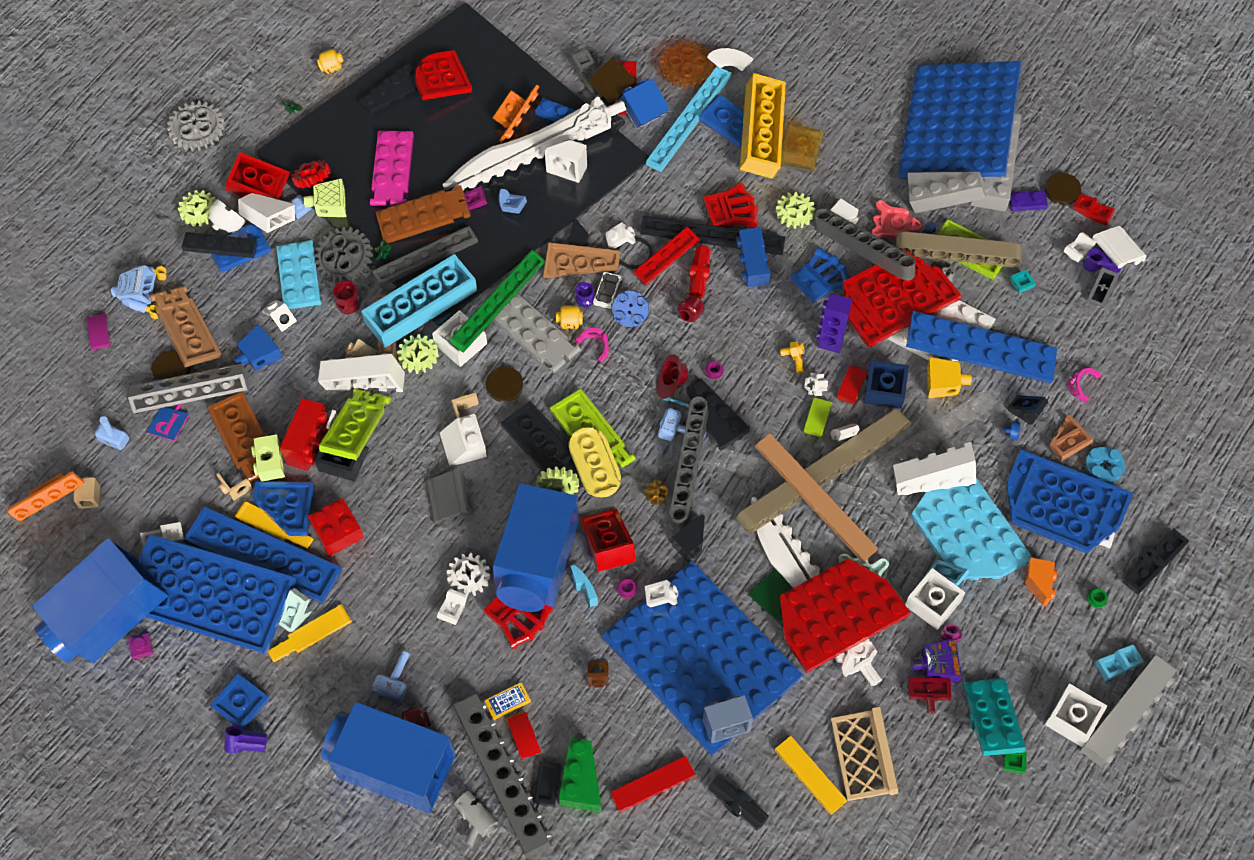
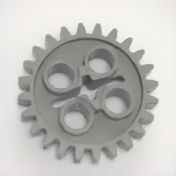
M192 101L191 106L185 103V108L178 107L179 112L173 111L174 116H169L170 121L167 122L169 137L179 148L183 146L184 150L190 147L191 151H194L195 147H197L201 151L202 146L207 149V144L214 145L213 140L219 141L218 136H223L222 131L225 130L222 113L219 112L218 108H214L213 104L208 106L207 102L202 105L198 101L197 105H195Z

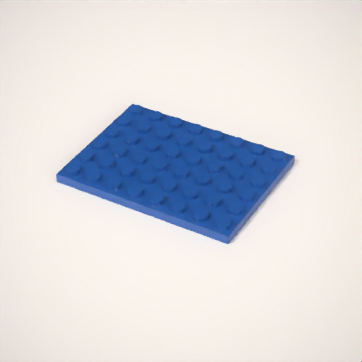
M1021 61L917 65L898 172L899 179L908 178V173L980 172L982 177H1006L1022 66Z
M691 561L668 580L678 590L676 605L668 602L649 607L645 599L602 635V639L713 757L734 737L710 743L703 723L704 707H707V704L714 701L719 703L727 701V698L733 695H739V697L745 695L753 720H755L803 677V674Z

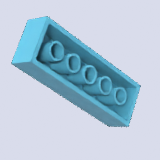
M454 254L363 309L361 312L364 323L383 347L386 348L477 291L476 280Z

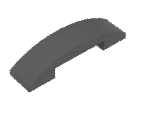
M586 49L572 55L574 65L592 98L599 97L606 107L610 106L605 98L588 81L597 72L595 62L588 50Z

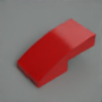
M1080 194L1073 206V209L1078 213L1106 226L1114 215L1115 208L1098 204L1097 198Z
M524 712L507 718L521 760L541 753L527 713Z

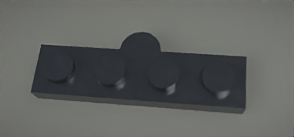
M218 230L214 235L185 232L181 248L187 252L254 258L258 242L257 239L231 237L226 230Z
M1173 528L1155 548L1151 546L1142 548L1139 553L1141 562L1122 582L1139 595L1189 543V540Z

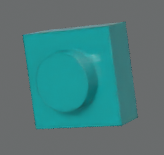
M1027 269L1011 275L1009 279L1018 294L1034 288L1036 284Z

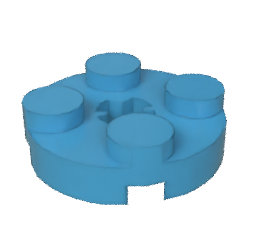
M1098 447L1091 450L1085 460L1084 467L1087 475L1113 484L1123 475L1125 462L1119 450ZM1104 462L1109 466L1107 469H1103L1104 466L1101 467L1100 464Z

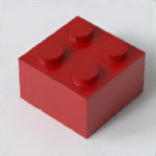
M343 498L308 516L310 524L328 556L364 538L360 526Z

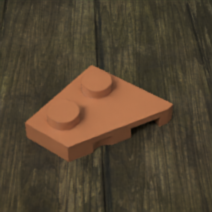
M1068 414L1063 425L1058 429L1057 435L1052 439L1049 448L1062 461L1092 444L1093 438Z

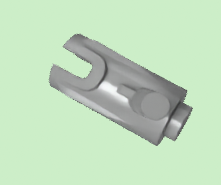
M466 791L457 799L454 805L460 812L463 820L466 819L469 822L471 830L465 843L473 846L478 833L482 837L492 836L498 829L496 827L498 821L481 803L476 804V797L470 791Z

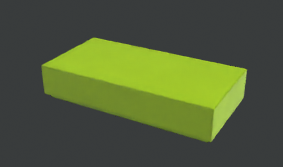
M813 398L803 433L822 438L832 402Z

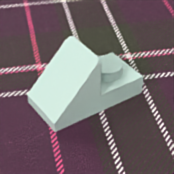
M295 588L290 590L279 625L290 633L296 631L312 612L307 607L310 599Z

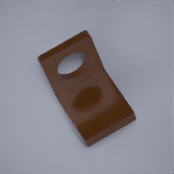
M608 661L588 662V686L595 688L609 686ZM595 667H602L604 673H592V670Z

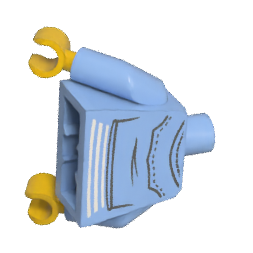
M137 265L119 276L118 286H113L111 293L114 297L119 298L125 306L143 313L145 311L149 312L151 318L157 319L158 314L152 313L156 311L157 305H151L150 307L147 305L151 304L149 295L153 293L155 277L157 276V279L161 281L166 280V268L159 266L153 269V267Z

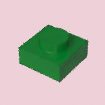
M1027 752L1004 754L1003 771L1025 774Z

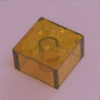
M789 124L782 148L781 164L815 171L824 131Z

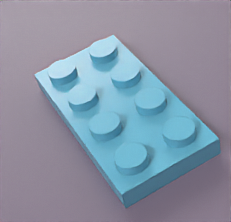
M313 240L276 246L283 303L286 304L289 310L320 305L321 297Z

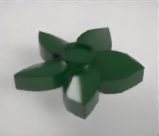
M284 101L281 103L285 106L286 110H289V114H292V112L298 113V111L302 110V106L294 104L293 101H290L289 104Z
M385 240L381 242L380 247L375 248V251L378 252L375 257L376 261L381 257L386 259V255H389L391 246Z

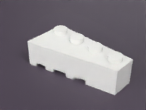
M388 353L375 356L365 355L356 358L347 357L346 359L337 360L329 359L328 361L320 362L318 382L325 390L350 391L351 387L364 391H368V388H379V391H387V388H396V392H403L405 372L393 355Z
M965 443V447L960 449L955 447L949 448L946 453L936 455V453L929 454L923 460L915 458L893 465L898 495H909L916 492H929L936 489H949L956 486L976 484V463L972 443Z

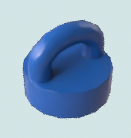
M1013 421L1012 427L1005 426L1002 428V431L1010 433V440L1017 441L1019 439L1021 423Z

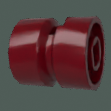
M351 281L338 282L333 288V295L338 310L343 314L355 313L360 308L361 303L356 285Z

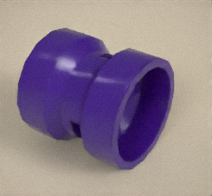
M582 282L576 287V302L580 307L591 306L594 301V288L590 283Z

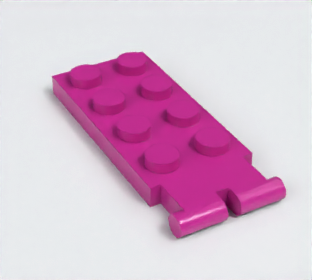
M378 131L372 180V192L375 193L374 198L370 199L371 206H387V201H390V206L407 202V199H404V193H408L414 140L413 131Z

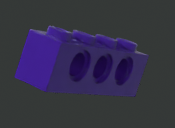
M830 293L828 300H824L816 340L819 341L818 348L840 353L850 313L851 298Z

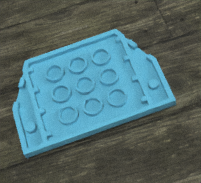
M977 478L976 484L969 486H956L949 489H936L926 492L911 514V518L941 561L968 569L969 573L963 580H979V578L1000 579L1026 565L1030 558H1033Z

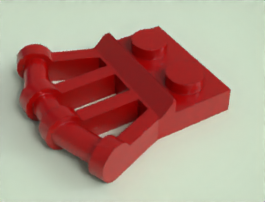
M743 183L737 184L726 192L703 197L712 226L732 227L735 224L747 225L750 228L758 226V220L756 219L758 207L754 204L755 198L745 189ZM737 193L742 195L740 197L729 199ZM744 203L748 205L735 209L731 208V206L740 205ZM743 214H750L749 218L736 217Z
M496 597L483 609V613L503 630L511 649L515 650L518 645L529 640L532 641L535 638V634L545 628L544 624L548 615L552 613L553 608L549 605H544L537 619L532 613L511 608ZM519 612L533 623L530 629L526 628L515 618ZM509 622L513 624L523 635L513 639L507 624Z

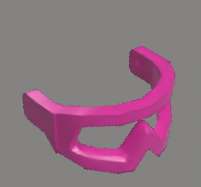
M589 328L582 332L576 339V343L580 344L584 339L591 337L602 340L605 344L604 353L598 358V361L602 362L609 353L607 335L598 328Z
M1094 368L1082 369L1080 372L1073 374L1072 378L1068 381V388L1071 394L1085 403L1088 402L1089 398L1081 390L1080 378L1084 374H1091L1096 379L1100 378L1101 374ZM1074 382H1075V384H1076V391L1074 390V387H1073V383H1074Z

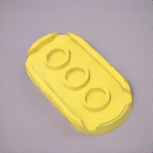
M584 427L575 431L569 441V452L584 489L595 497L612 495L620 486L621 474L605 435L592 427Z

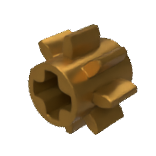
M654 480V483L648 482V486L644 490L646 500H650L652 505L665 503V499L669 495L667 485H662V481Z

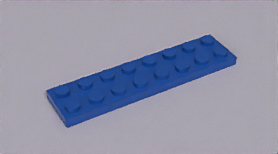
M915 311L911 314L906 347L1049 384L1054 380L1057 356L1056 347Z
M203 507L184 537L186 543L199 549L295 577L297 580L294 588L306 597L322 604L342 572V567L207 507Z

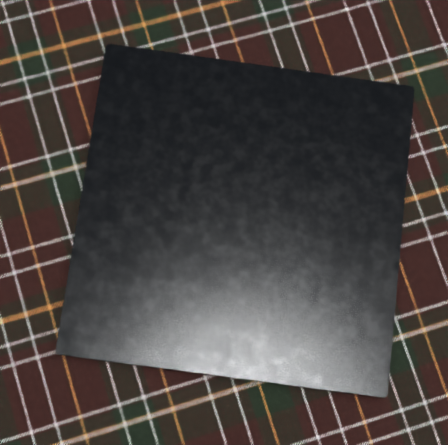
M467 3L462 4L257 150L258 157L264 162L290 172L286 183L303 198L304 196H314L315 185L309 188H297L291 175L295 174L294 171L299 170V167L304 163L317 162L318 160L327 162L330 174H328V178H323L324 181L322 183L342 179L345 188L346 217L323 218L335 230L338 228L339 231H342V228L345 227L348 231L352 227L354 231L358 229L361 233H364L373 247L370 250L373 256L368 258H370L371 264L376 268L470 226L478 239V243L454 254L475 278L477 291L431 319L437 326L442 325L517 266L531 250L536 251L573 222L574 219L582 215L643 167L649 158L646 153L619 131L612 134L605 130L588 139L584 138V140L580 141L575 139L573 141L586 145L587 168L579 183L546 172L545 156L539 159L534 157L530 164L524 165V163H521L516 170L511 171L507 169L503 176L497 177L494 175L489 182H478L476 188L480 186L483 188L487 204L469 210V218L462 216L453 219V223L388 243L391 246L389 255H386V259L381 257L376 261L375 257L378 252L375 251V248L380 247L383 241L376 212L392 207L390 206V201H387V206L370 205V199L374 198L375 193L372 192V180L378 131H413L414 140L408 193H404V199H407L408 202L444 190L443 183L469 160L488 148L524 137L555 123L535 114V110L543 98L574 110H578L586 104ZM455 50L472 86L470 93L422 100L419 91L416 93L411 92L405 95L404 99L392 101L389 106L373 114L368 113L358 102V100L408 61L418 67L425 57L434 53ZM538 85L539 88L536 92L539 94L533 102L530 100V108L526 114H521L520 117L523 119L519 125L512 128L514 133L509 139L505 138L503 142H500L499 139L507 128L493 119V116L511 90L525 100L531 90ZM452 187V188H450V189H448V190H444V191H445V192L452 191V189H453L454 187ZM467 187L464 189L463 192L467 193L473 189ZM500 189H506L512 195L526 197L527 202L519 214L501 210L499 204ZM450 256L392 282V284L400 288Z

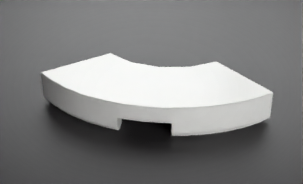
M730 48L714 50L707 57L719 68L733 66L741 71L753 61V58L749 55Z

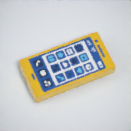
M522 682L484 700L494 720L531 702Z

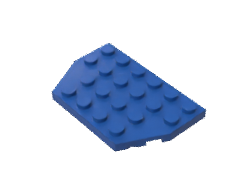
M1020 450L1006 484L1011 524L1086 554L1120 528L1133 492L1024 450Z

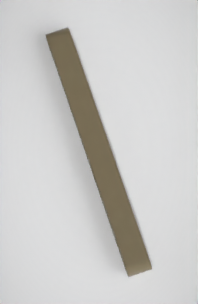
M897 408L804 470L822 487L903 433L911 425V422ZM786 481L741 511L736 519L749 534H752L802 501L803 498Z

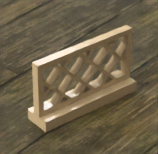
M876 707L872 708V711L831 718L847 800L852 801L885 794H898L881 708ZM869 717L871 724L866 731L856 725L861 718ZM847 722L851 727L846 734H843L837 729L836 723ZM854 728L863 733L858 743L848 737ZM866 736L875 742L870 751L861 746ZM845 740L855 745L849 755L841 749ZM858 748L868 754L862 763L852 757ZM871 756L879 761L875 771L865 766ZM850 760L859 765L854 775L845 769ZM862 768L872 774L866 784L856 778ZM874 777L883 781L884 789L874 790L869 786ZM854 780L864 786L860 793L851 795L849 787Z

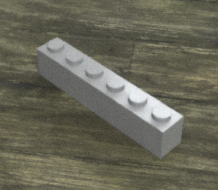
M1155 655L1080 752L1100 767L1105 762L1110 764L1117 755L1114 753L1117 747L1122 749L1129 739L1125 736L1129 731L1134 733L1140 726L1139 718L1141 716L1146 718L1152 710L1149 707L1153 701L1157 703L1164 695L1161 690L1164 686L1166 688L1171 686L1175 680L1172 676L1177 670Z

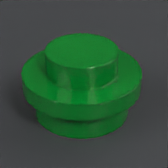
M1095 588L1089 591L1087 601L1094 608H1102L1107 604L1108 596L1104 590Z

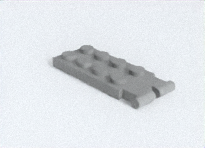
M516 294L493 320L494 323L540 363L543 361L550 366L549 370L553 374L566 363L563 358L569 361L581 350L578 345L572 346L568 342V337L519 294Z

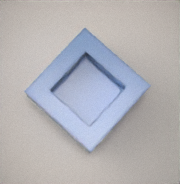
M300 194L289 201V203L295 205V217L297 219L312 209L311 207H305L304 198Z

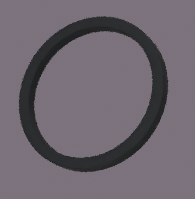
M635 237V241L642 242L648 247L650 252L649 259L652 256L650 244L642 238ZM621 259L619 261L622 266L629 269H637L640 266L628 265Z

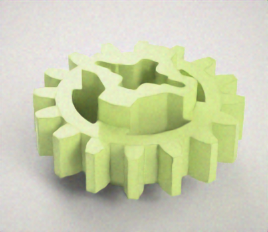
M195 190L193 195L189 192V197L183 196L184 202H179L180 208H178L181 219L185 220L186 224L191 222L193 227L196 223L200 227L203 222L209 224V211L216 201L215 197H212L210 192L205 194L204 190L201 193Z
M797 192L793 196L788 193L787 198L782 196L781 201L778 200L777 219H781V224L786 222L787 227L793 225V228L796 229L797 225L803 228L804 223L809 225L810 220H813L815 208H813L814 202H810V197L804 198L803 193L798 196Z
M420 334L417 335V338L411 335L409 341L403 340L404 345L399 344L400 350L397 351L399 363L402 364L403 369L408 367L410 373L413 370L416 371V374L419 373V370L425 373L427 367L432 369V363H437L436 358L439 357L437 345L434 344L433 339L428 341L426 335L423 338L420 337Z
M555 467L554 470L547 468V472L541 471V476H537L536 487L574 495V492H578L579 479L577 474H572V470L565 471V467L561 470L558 467Z

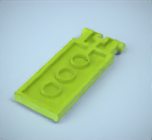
M354 388V397L352 399L348 398L320 443L319 451L357 460L382 418L385 404H390L391 397L376 393L371 396V392Z
M582 389L550 407V412L570 438L578 429L592 427L605 435L615 461L621 469L636 460L632 453L628 455L624 450V442Z

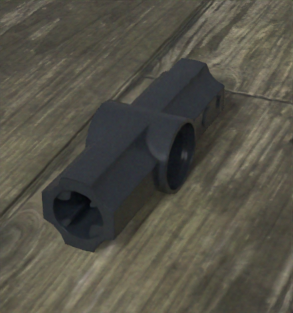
M720 774L708 787V791L722 801L725 808L736 817L740 816L756 831L769 818L766 812L752 802L751 797L740 788L736 789Z

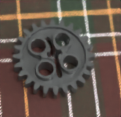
M345 227L342 228V231L336 228V233L334 234L329 231L330 236H323L325 241L318 242L321 248H316V251L319 253L314 255L317 259L315 261V264L318 266L317 270L329 282L333 280L335 284L339 280L340 282L346 280L352 282L353 277L358 280L359 273L364 276L365 274L362 270H369L366 264L372 263L368 257L373 256V253L370 251L373 247L370 245L368 238L358 229L354 231L352 227L348 231Z

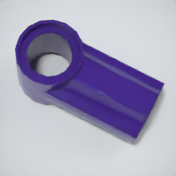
M1097 248L1091 249L1083 261L1084 269L1089 272H1094L1097 269L1101 270L1102 267L1117 273L1121 271V268H1118L1106 254Z
M232 725L225 729L224 750L227 753L237 754L242 750L265 752L267 733L244 731L242 727Z

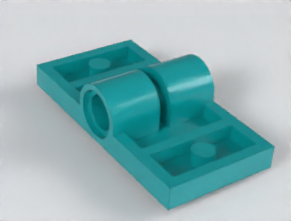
M1005 678L964 682L963 688L970 709L971 729L973 733L976 732L982 756L1025 752L1026 746Z

